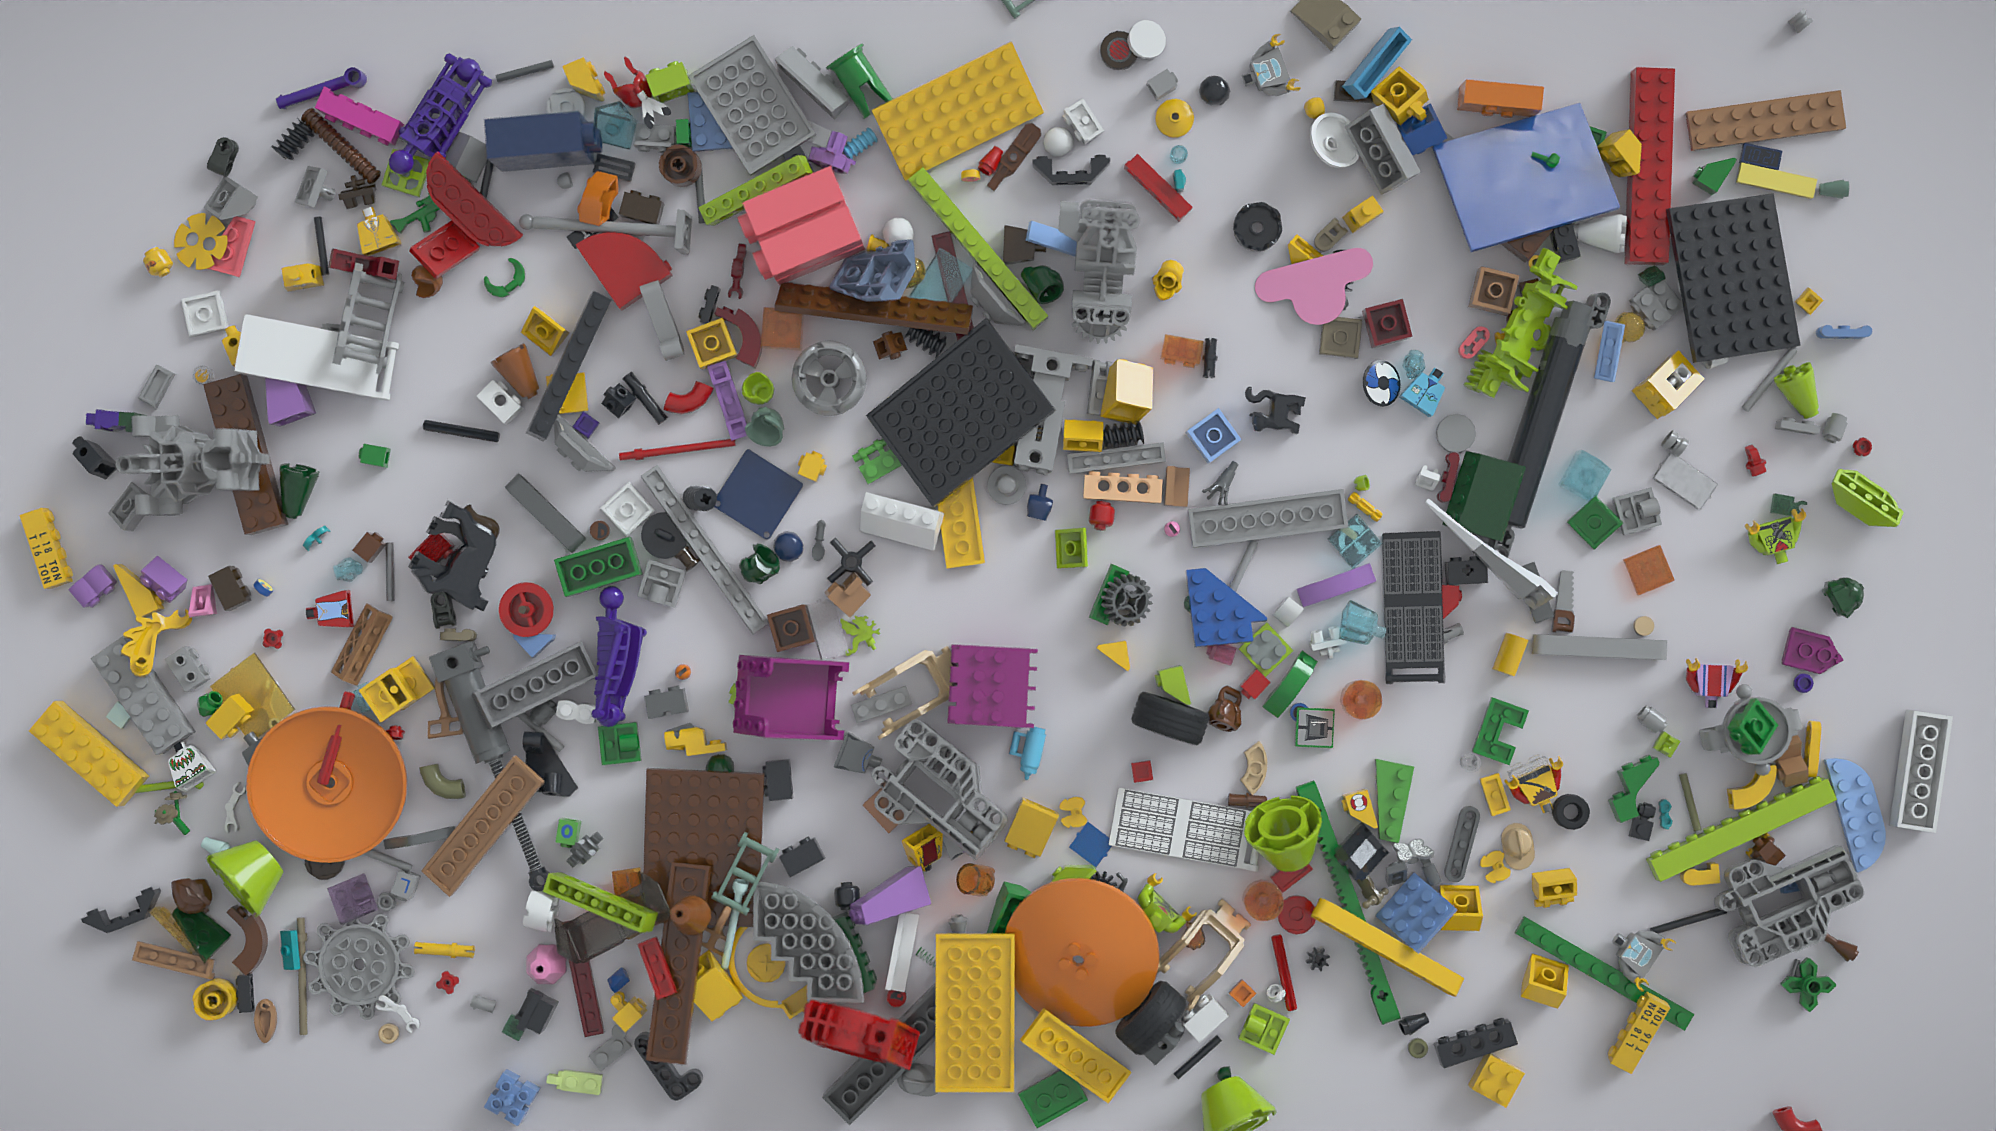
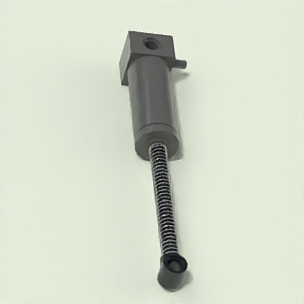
M472 641L430 656L429 660L438 683L443 681L445 683L472 756H474L475 764L483 761L485 764L489 763L490 769H492L491 773H493V777L496 779L504 769L501 757H503L504 753L511 750L507 744L508 742L501 724L489 729L472 696V693L486 687L479 668L484 667L481 656L490 653L488 646L477 649L475 642ZM520 812L512 821L513 829H515L514 832L517 834L515 836L518 837V843H520L521 850H523L522 853H524L525 860H527L526 864L530 868L528 872L530 876L529 885L534 891H542L550 872L545 869V866H541L542 863H540L539 856H537L538 853H536L537 849L533 846L534 842H532L531 835H529L530 832H528L527 825H525L526 821L523 820V814ZM537 876L544 878V885H540L537 882Z

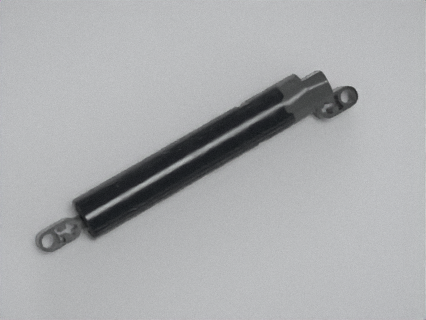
M1606 293L1591 294L1586 304L1577 301H1567L1565 305L1568 306V309H1563L1561 316L1554 318L1540 360L1539 370L1536 372L1508 458V462L1525 466L1526 469L1502 542L1489 539L1487 544L1494 550L1498 549L1499 553L1506 558L1509 556L1515 538L1514 531L1511 528L1523 529L1526 527L1590 329L1601 328L1606 320L1611 304L1610 296ZM1598 297H1599L1600 300H1601L1600 306L1597 305V298H1598Z

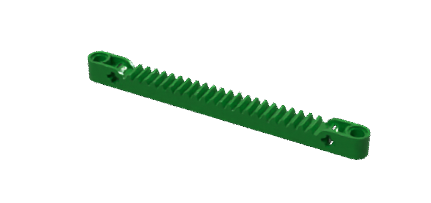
M1315 781L1296 786L1298 796L1311 800L1320 810L1322 822L1318 837L1321 838L1317 842L1323 845L1320 847V850L1326 852L1322 855L1323 858L1329 859L1325 864L1330 867L1328 872L1333 874L1330 877L1331 880L1336 881L1333 886L1338 889L1336 894L1341 896L1338 899L1339 902L1344 903L1341 908L1366 922L1346 865L1342 866L1334 856L1336 853L1334 849L1339 845ZM1355 942V946L1359 948L1357 952L1362 955L1360 960L1365 962L1362 965L1367 970L1365 974L1370 977L1368 982L1374 985L1371 988L1370 994L1381 1024L1384 1025L1401 1019L1378 954ZM1380 990L1384 992L1383 998L1378 996Z

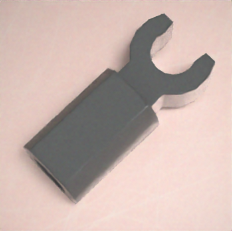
M1420 859L1423 864L1421 868L1428 885L1433 886L1440 883L1441 879L1434 863H1431L1430 859Z

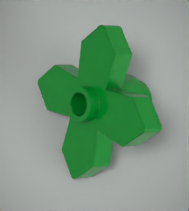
M1806 957L1799 964L1800 977L1787 976L1781 982V986L1789 993L1800 992L1799 1004L1806 1011L1811 1012L1818 1005L1817 995L1820 993H1830L1836 987V983L1828 976L1817 977L1818 965L1812 959Z

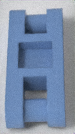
M1825 325L1816 330L1817 337L1823 339H1863L1872 334V328L1868 325L1857 329H1850V326L1847 325L1838 326V329H1833L1832 326Z

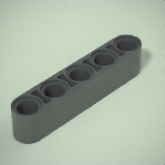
M518 473L505 486V489L570 552L573 553L586 540L585 536L522 475Z

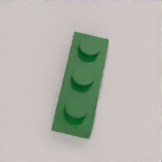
M1110 564L1089 618L1105 625L1109 624L1108 615L1103 612L1106 607L1101 605L1105 602L1101 596H1106L1107 593L1103 589H1109L1107 582L1114 583L1113 577L1120 579L1121 574L1127 577L1130 571Z

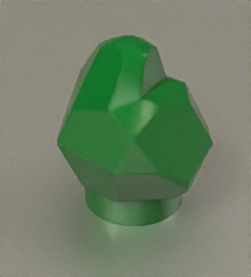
M216 691L200 696L197 701L199 714L203 717L213 715L223 702L222 696Z

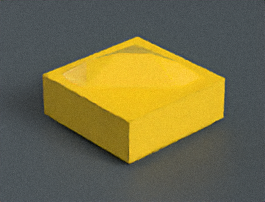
M1807 287L1795 303L1811 315L1824 300Z

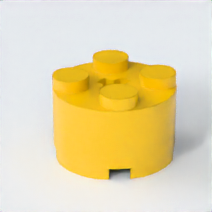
M215 978L201 984L195 990L192 999L196 1014L205 1020H218L230 1014L238 1002L235 986L230 981L222 978Z

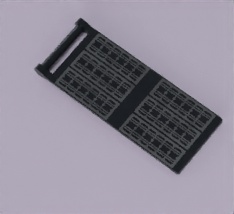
M1441 532L1383 533L1386 684H1393V682L1445 683ZM1438 668V674L1393 675V669Z

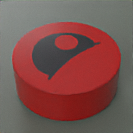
M889 990L887 994V1001L893 1007L902 1006L907 998L906 992Z

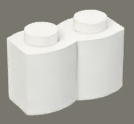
M569 699L558 701L557 717L564 720L575 719L583 724L598 722L591 714L596 705L590 703L580 704L575 700Z

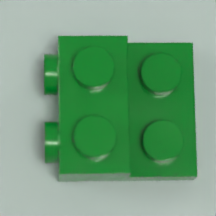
M1751 698L1743 712L1736 713L1727 728L1731 732L1730 737L1741 744V751L1743 753L1755 755L1763 752L1778 724L1757 698Z

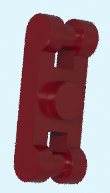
M1456 452L1449 453L1445 457L1447 469L1443 471L1441 476L1443 487L1436 497L1441 503L1449 501L1452 496L1460 456Z

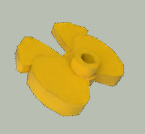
M1072 797L1068 800L1064 799L1060 803L1059 808L1061 810L1071 811V815L1061 819L1062 824L1067 828H1070V825L1072 827H1081L1086 824L1087 818L1082 814L1081 810L1085 805L1083 798Z
M1499 850L1492 851L1486 856L1484 855L1480 860L1481 867L1492 866L1493 868L1485 876V879L1491 883L1503 881L1511 874L1510 869L1506 868L1502 862L1504 853Z

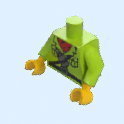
M1801 508L1799 514H1797L1796 509H1792L1793 519L1792 516L1762 524H1758L1753 520L1752 527L1745 524L1744 527L1748 530L1750 545L1759 553H1763V555L1774 554L1777 564L1788 562L1785 550L1795 548V543H1797L1801 531L1802 520L1806 518L1803 508Z
M1154 873L1147 878L1148 884L1144 886L1138 895V903L1158 933H1161L1163 930L1168 933H1175L1186 924V921H1191L1197 912L1193 915L1190 914L1188 910L1191 906H1189L1180 916L1154 890L1153 887L1163 881L1162 877L1156 880L1155 875L1157 873Z

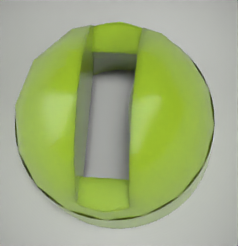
M1366 475L1355 478L1354 484H1357L1355 489L1358 491L1369 490L1370 484Z

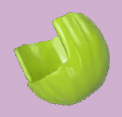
M755 372L744 380L742 394L750 403L763 405L773 398L774 385L765 374Z

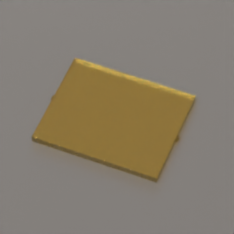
M256 653L250 655L236 667L231 668L227 674L210 686L213 691L218 692L222 696V704L230 696L239 693L254 709L250 714L251 719L246 724L239 726L245 736L253 731L257 737H260L296 710Z

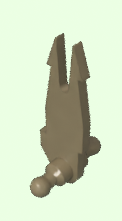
M1369 875L1363 881L1360 879L1356 881L1362 889L1361 893L1367 899V901L1362 903L1365 909H1368L1370 905H1379L1384 895L1389 893L1387 888L1377 891Z

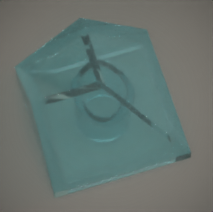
M621 101L596 107L594 111L595 128L601 131L602 143L630 150L637 120Z

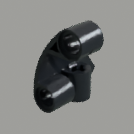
M524 731L523 749L526 752L525 764L545 781L537 792H542V794L548 796L570 797L578 789V786L543 732Z

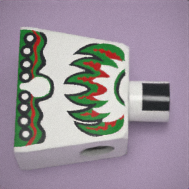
M179 742L173 746L176 755L171 757L168 763L177 789L186 792L216 773L214 767L199 749L193 746L186 747L184 742Z

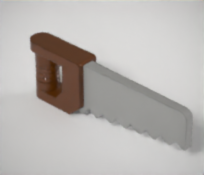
M1562 570L1560 572L1556 609L1554 610L1552 632L1555 633L1556 631L1572 633L1574 629L1575 615L1572 610L1574 607L1572 604L1574 601L1572 599L1574 596L1572 593L1574 590L1572 587L1574 584L1572 582L1574 579L1572 576L1573 571ZM1558 617L1566 618L1569 624L1558 623Z

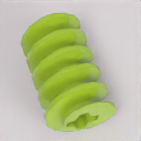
M1480 349L1482 354L1477 355L1479 361L1473 363L1476 368H1471L1470 373L1472 375L1467 376L1469 382L1463 384L1468 389L1478 393L1481 392L1476 388L1485 369H1489L1484 364V361L1488 354H1492Z

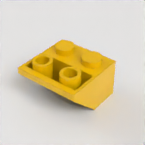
M582 57L562 66L569 84L576 92L601 102L605 101L603 94H606L599 80L595 78L598 74L591 61L587 62Z
M1630 129L1611 133L1597 146L1602 160L1608 163L1611 167V172L1618 176V178L1637 175L1640 172L1641 143Z

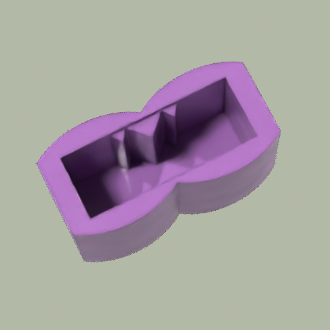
M98 564L68 590L83 608L89 606L92 608L101 601L99 598L103 594L108 595L115 589L114 585L117 581L102 564Z

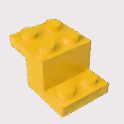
M412 656L399 666L388 669L359 689V692L379 721L383 722L398 711L405 710L434 690L435 686L416 658Z

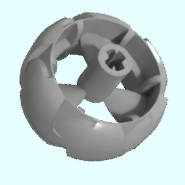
M821 341L807 347L796 359L792 371V386L799 401L810 411L824 416L840 415L852 409L862 398L866 388V370L859 355L847 345L836 341ZM833 355L840 357L844 361L835 371H824L817 358ZM806 374L820 377L821 383L825 388L819 399L814 397L808 390ZM833 375L834 382L827 384L826 377ZM839 378H852L853 382L849 392L843 398L837 399L834 389L840 383Z

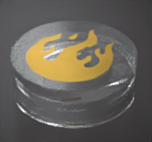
M201 365L194 369L193 379L200 385L210 383L214 379V372L210 367Z

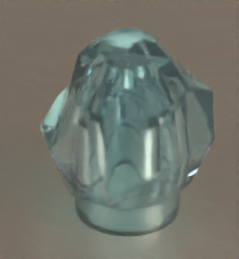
M1410 350L1408 355L1404 357L1402 366L1406 370L1408 379H1415L1425 369L1424 354L1418 350Z
M351 557L344 558L338 565L333 566L336 580L352 582L357 575L362 573L363 565Z

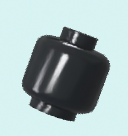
M852 882L841 883V887H837L834 890L835 905L840 907V910H851L850 905L860 898L859 887L852 886Z

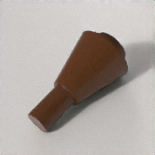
M1826 933L1824 941L1831 944L1846 962L1855 960L1859 954V951H1857L1858 946L1839 939L1837 940Z

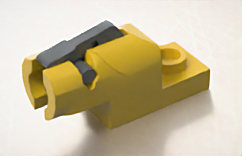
M687 723L664 732L666 749L684 750L686 748L687 756L727 750L726 742L721 743V739L709 741L710 744L707 745L705 729L694 727L692 723Z

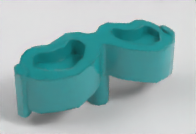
M325 525L320 527L305 540L303 547L309 552V548L315 540L319 544L322 543L318 537L331 531Z
M1661 799L1658 803L1660 806L1659 812L1661 813L1659 817L1661 821L1660 826L1668 830L1673 822L1668 813L1672 806L1666 799Z

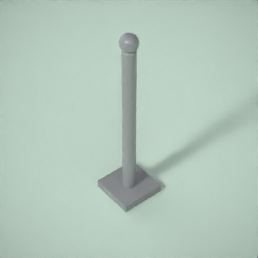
M677 209L676 226L606 221L602 225L597 226L580 222L579 219L533 218L529 214H524L519 219L520 226L525 230L538 228L675 237L674 249L681 254H689L692 216L685 210Z

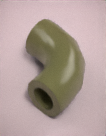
M439 764L419 767L424 784L435 795L445 799H462L466 797L463 780H449L445 778L440 772Z

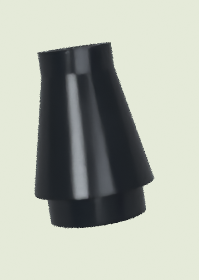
M1423 1012L1417 1015L1402 1017V1020L1398 1021L1404 1035H1412L1428 1024L1429 1019L1426 1013Z

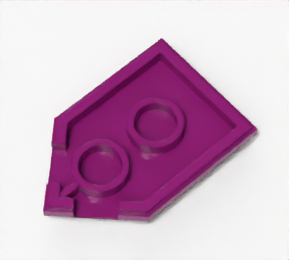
M1794 627L1790 628L1782 657V665L1822 674L1832 666L1844 661L1829 636Z

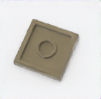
M1337 317L1329 323L1322 324L1319 354L1358 359L1363 320Z

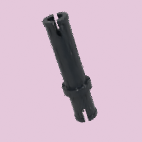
M633 372L623 377V381L630 387L633 392L632 394L641 401L659 425L661 422H664L668 416H666L645 389L647 387L639 382Z

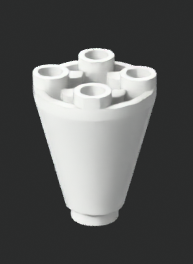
M1618 214L1574 224L1576 239H1578V242L1613 253H1624L1627 216Z

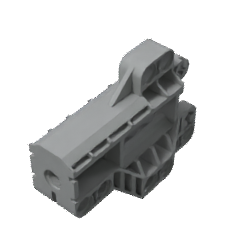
M912 720L895 740V748L909 760H905L896 771L897 775L883 766H878L872 771L873 780L883 788L875 798L874 805L878 811L895 824L930 823L971 858L977 860L1005 827L1008 821L1007 815L981 794L980 766L929 725L920 720ZM918 725H921V732L919 734H916V727ZM936 737L937 743L931 746V739ZM905 742H907V744L909 745L908 748H905ZM950 750V751H951V754H950V756L947 758V756H946V755H947V752ZM941 762L945 766L938 774L933 769ZM965 762L966 767L964 770H962L961 766ZM916 767L957 799L944 817L904 785V782ZM885 771L884 776L888 778V781L881 778L878 780V773ZM954 772L957 775V779L951 784L947 781V778ZM886 797L889 800V805L883 809L880 806V801ZM984 801L985 809L980 812L978 805ZM965 808L966 811L963 813V815L957 822L955 819L962 813V811ZM898 810H902L904 813V817L900 821L895 818V813ZM999 814L1001 817L1000 822L995 824L993 817ZM981 821L982 823L977 827V829L972 834L971 831L975 828L978 822Z
M1833 846L1785 868L1753 859H1748L1731 866L1724 872V879L1729 889L1719 893L1714 899V903L1718 909L1729 912L1738 908L1739 915L1745 924L1730 930L1728 940L1739 962L1758 967L1788 953L1800 951L1823 941L1831 913L1862 899L1864 889L1857 878V873L1851 861H1849L1847 852L1841 846ZM1752 863H1755L1757 867L1754 873H1751L1749 869ZM1734 871H1737L1739 874V878L1736 881H1733L1731 877ZM1796 881L1803 897L1802 899L1762 917H1758L1752 900ZM1723 898L1731 899L1730 901L1726 902L1727 906L1722 904V902H1724Z

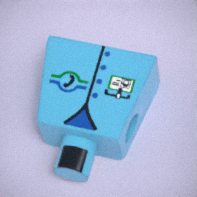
M1433 368L1429 376L1422 372L1400 394L1399 398L1428 417L1433 416L1445 390V387L1438 383L1444 373L1437 368Z

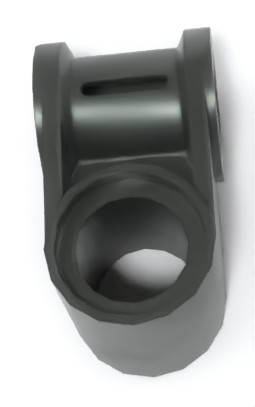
M226 137L218 139L207 162V169L227 177L232 170L238 153V144ZM225 145L230 146V148L225 149Z
M446 592L432 594L430 602L435 628L440 629V626L446 625L456 626V615L453 609L452 598ZM439 594L445 597V603L443 605H440L437 602V597Z

